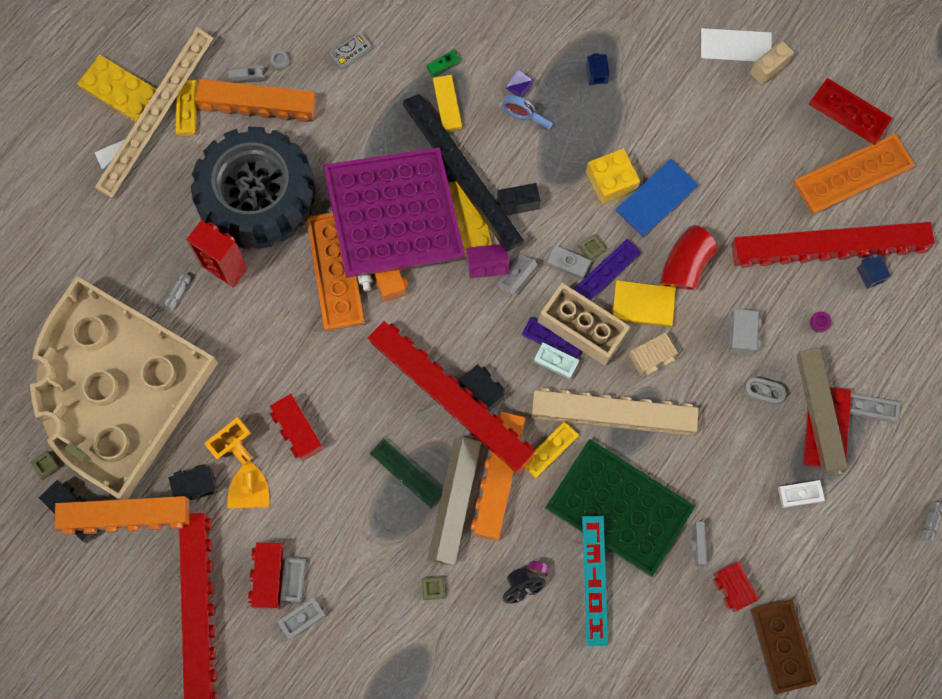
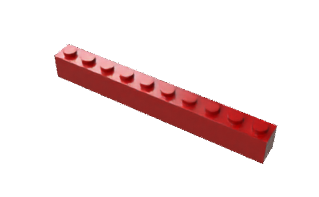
M931 222L741 236L733 239L731 247L734 266L746 268L751 267L753 264L768 266L772 263L780 262V264L785 265L792 261L807 263L815 259L828 261L831 258L846 260L853 256L866 258L870 255H881V257H884L891 253H897V255H905L909 252L922 254L928 252L935 242Z
M383 321L367 337L369 342L517 475H520L535 459L533 446L527 441L521 442L517 438L519 434L511 427L509 429L502 425L504 421L498 415L494 414L492 416L487 412L489 408L482 401L476 402L472 398L474 395L465 387L461 389L457 385L458 381L451 374L445 375L442 372L444 370L443 367L436 361L432 363L428 360L429 355L421 348L417 350L413 346L415 343L408 336L405 335L403 338L399 334L400 330L393 323L389 325Z
M204 512L189 514V525H183V528L179 529L184 699H218L217 691H214L217 671L213 669V660H216V648L212 647V638H215V625L211 623V616H214L215 608L214 603H211V594H214L213 581H210V573H213V562L209 560V552H212V540L209 539L208 531L212 529L211 518H208V515Z

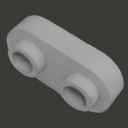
M751 378L744 386V392L749 398L772 405L781 403L786 397V390L781 384L761 378ZM751 387H756L757 392H753L751 390ZM771 392H775L777 398H773Z

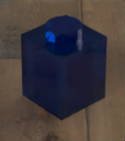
M594 53L587 56L586 70L589 85L608 84L610 74L607 54Z

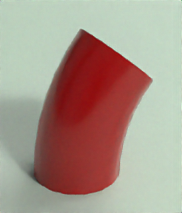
M692 225L681 234L665 262L660 280L661 286L683 290H698L701 274L717 249L715 240L707 230L700 226Z

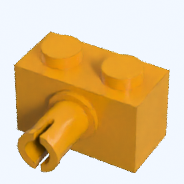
M238 416L204 443L217 460L230 451L242 466L253 458L241 444V440L248 436L251 431Z

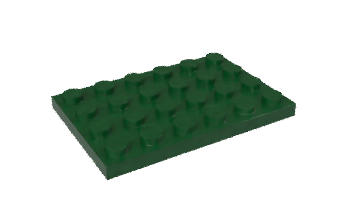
M589 439L545 509L582 533V516H604L605 548L652 578L694 510L695 505Z

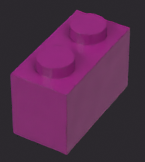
M501 244L466 247L470 278L509 274L508 252L504 250Z

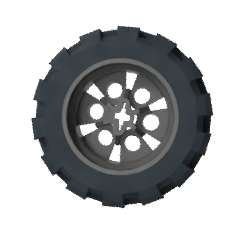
M248 127V132L239 133L236 128L224 133V140L219 143L213 140L203 150L205 157L203 160L198 159L192 172L194 182L191 185L192 200L201 220L206 224L208 222L214 224L223 235L225 233L231 235L236 240L235 244L240 248L245 249L248 244L255 245L257 249L272 247L271 242L279 238L284 242L295 234L294 229L298 225L303 226L311 214L310 206L315 202L316 187L314 176L306 154L298 144L291 143L288 136L276 130H272L271 134L266 133L264 127ZM255 165V172L254 170L250 171L249 166ZM280 172L282 176L273 180V177ZM228 179L234 181L236 185L226 184V182ZM275 188L280 189L277 193L271 192ZM240 193L238 198H232L233 194ZM250 207L252 211H244V209Z

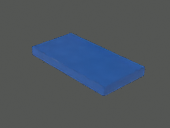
M669 159L618 206L616 212L644 238L698 187V184L672 159Z

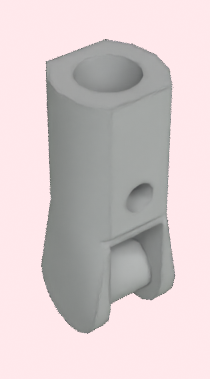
M259 65L228 70L229 80L232 83L261 82L265 79L262 75L264 67Z

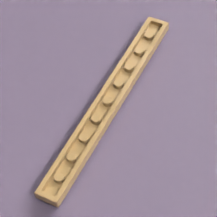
M196 27L94 187L96 190L112 199L213 40V37Z

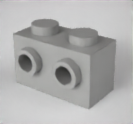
M734 309L730 314L728 353L753 355L757 349L759 350L760 337H757L758 330L761 328V318H758L759 311Z

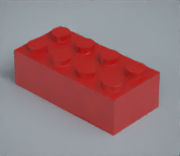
M200 220L186 241L200 266L233 288L247 270L244 263L245 260L241 257L242 253L235 244L236 240L227 233L224 235L220 233L219 229L211 222L206 224Z

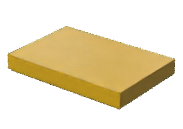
M616 280L612 315L623 322L671 328L676 288Z

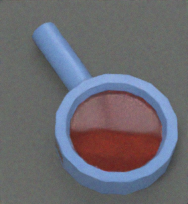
M515 95L505 96L501 106L506 113L517 119H531L547 129L551 128L553 122L535 113L534 106L529 101Z

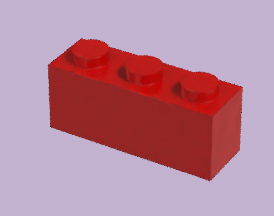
M292 394L270 405L273 412L269 413L275 424L280 423L283 428L280 430V433L285 441L290 440L293 445L290 450L295 458L300 457L303 462L324 449Z
M256 542V548H252L251 559L254 560V569L250 570V582H253V587L248 593V603H251V607L254 609L280 610L284 545L282 543Z

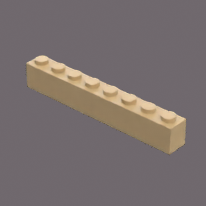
M539 388L538 391L534 390L531 419L565 421L567 423L694 436L697 432L698 408L687 403L677 406L672 405L673 403L668 401H662L659 404L652 403V400L649 399L632 401V398L629 397L612 399L609 395L593 397L590 393L575 395L565 390H560L556 393L550 392V389Z

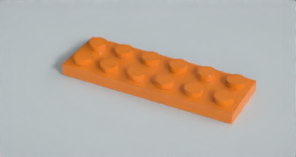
M895 133L878 141L875 145L871 144L799 177L793 183L810 213L814 215L913 169L915 164Z
M333 213L309 216L307 226L324 330L331 331L365 325L357 276L346 278Z

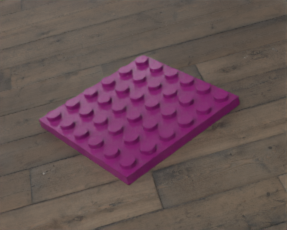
M440 147L323 164L346 278L465 258Z

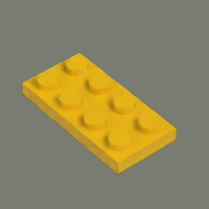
M101 55L97 57L77 83L79 88L135 122L157 90Z
M456 181L449 182L448 185L465 257H467L466 247L492 245L487 224Z

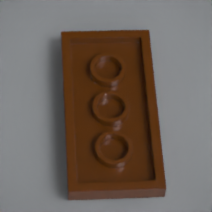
M793 599L750 609L774 695L817 685Z

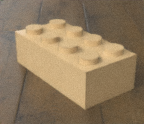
M561 283L548 301L537 321L604 366L630 328L629 325L564 283Z

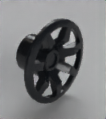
M525 568L514 570L507 576L511 588L504 593L502 599L507 604L523 601L526 592L530 595L538 594L545 587L546 581L541 577L530 578Z

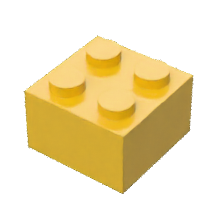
M624 148L592 160L587 164L586 173L602 205L633 193L639 187L640 180Z

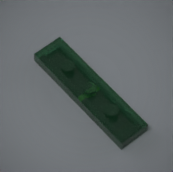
M384 438L369 453L430 509L441 499L442 490Z

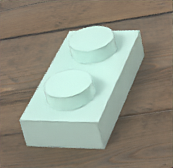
M542 343L534 362L570 380L579 360Z

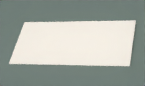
M701 28V58L757 61L772 49V32Z

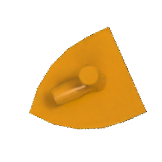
M250 460L237 471L232 479L228 492V509L270 507L269 488L266 479L259 468Z

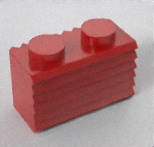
M739 561L713 574L715 577L713 582L718 590H722L725 596L723 601L729 610L732 609L733 612H736L759 600Z

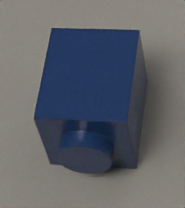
M881 255L874 258L873 256H868L862 259V263L857 267L867 289L885 283L891 277Z

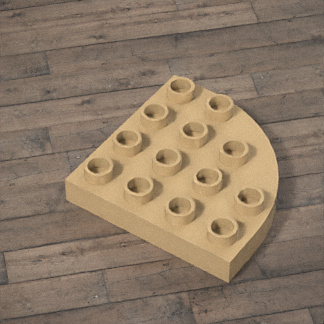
M76 276L44 323L33 352L32 359L38 364L36 383L30 384L35 417L43 423L49 437L47 439L49 445L71 469L116 498L126 500L130 497L218 362L212 355ZM69 443L74 444L91 457V461L85 465L65 450L66 446Z

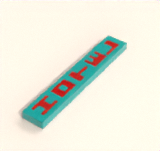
M582 516L586 646H608L604 516Z

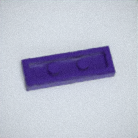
M530 317L521 336L540 345L545 343L576 359L581 352L580 349L538 323L537 319Z

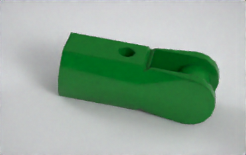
M453 49L442 57L426 64V67L433 77L448 68L458 65L462 59L457 56L456 49Z

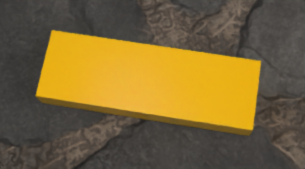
M452 75L433 78L442 126L447 132L462 130Z
M187 80L176 96V136H196V80Z
M564 421L533 451L535 459L525 469L536 479L579 437V434Z

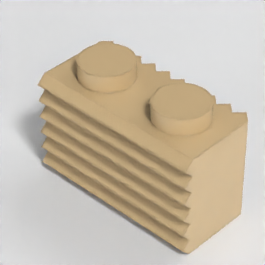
M780 41L754 62L750 74L761 85H764L767 80L789 64L794 52L783 41Z
M667 333L636 347L629 353V357L639 374L643 375L646 373L647 376L655 373L658 370V366L664 364L666 367L675 362L674 358L678 355Z

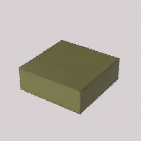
M595 234L578 244V248L584 256L591 261L606 251V248Z
M69 443L66 446L65 450L85 465L91 461V457L74 444Z
M46 451L30 462L42 480L61 468L50 451Z
M443 577L422 578L423 600L444 599Z

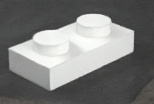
M820 480L778 487L782 508L825 501Z

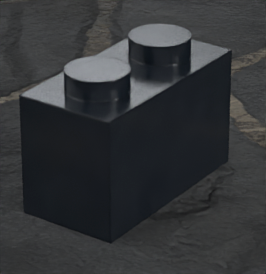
M537 183L500 189L497 192L498 204L506 215L539 210L541 200Z
M477 364L459 379V385L462 388H467L474 395L472 398L476 402L482 401L489 408L487 410L489 412L504 399L505 389L499 382L495 383L490 378L491 374L485 367L481 368Z
M206 464L195 466L192 471L180 470L174 472V476L168 477L173 497L185 496L189 501L219 493L213 469L210 466H206Z

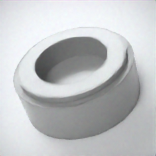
M277 50L270 55L269 60L272 68L280 71L288 67L289 57L286 52Z

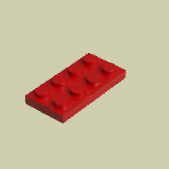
M826 78L809 103L816 110L873 145L878 142L893 119L829 78Z
M829 387L845 458L847 459L852 390ZM807 406L802 465L821 468Z

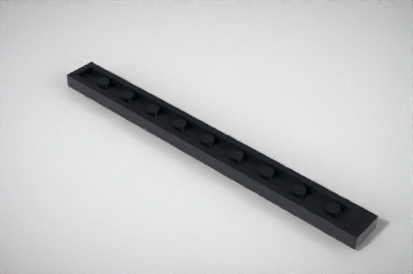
M417 94L403 100L402 105L432 148L440 147L444 165L504 250L508 252L522 245L524 239L422 96Z

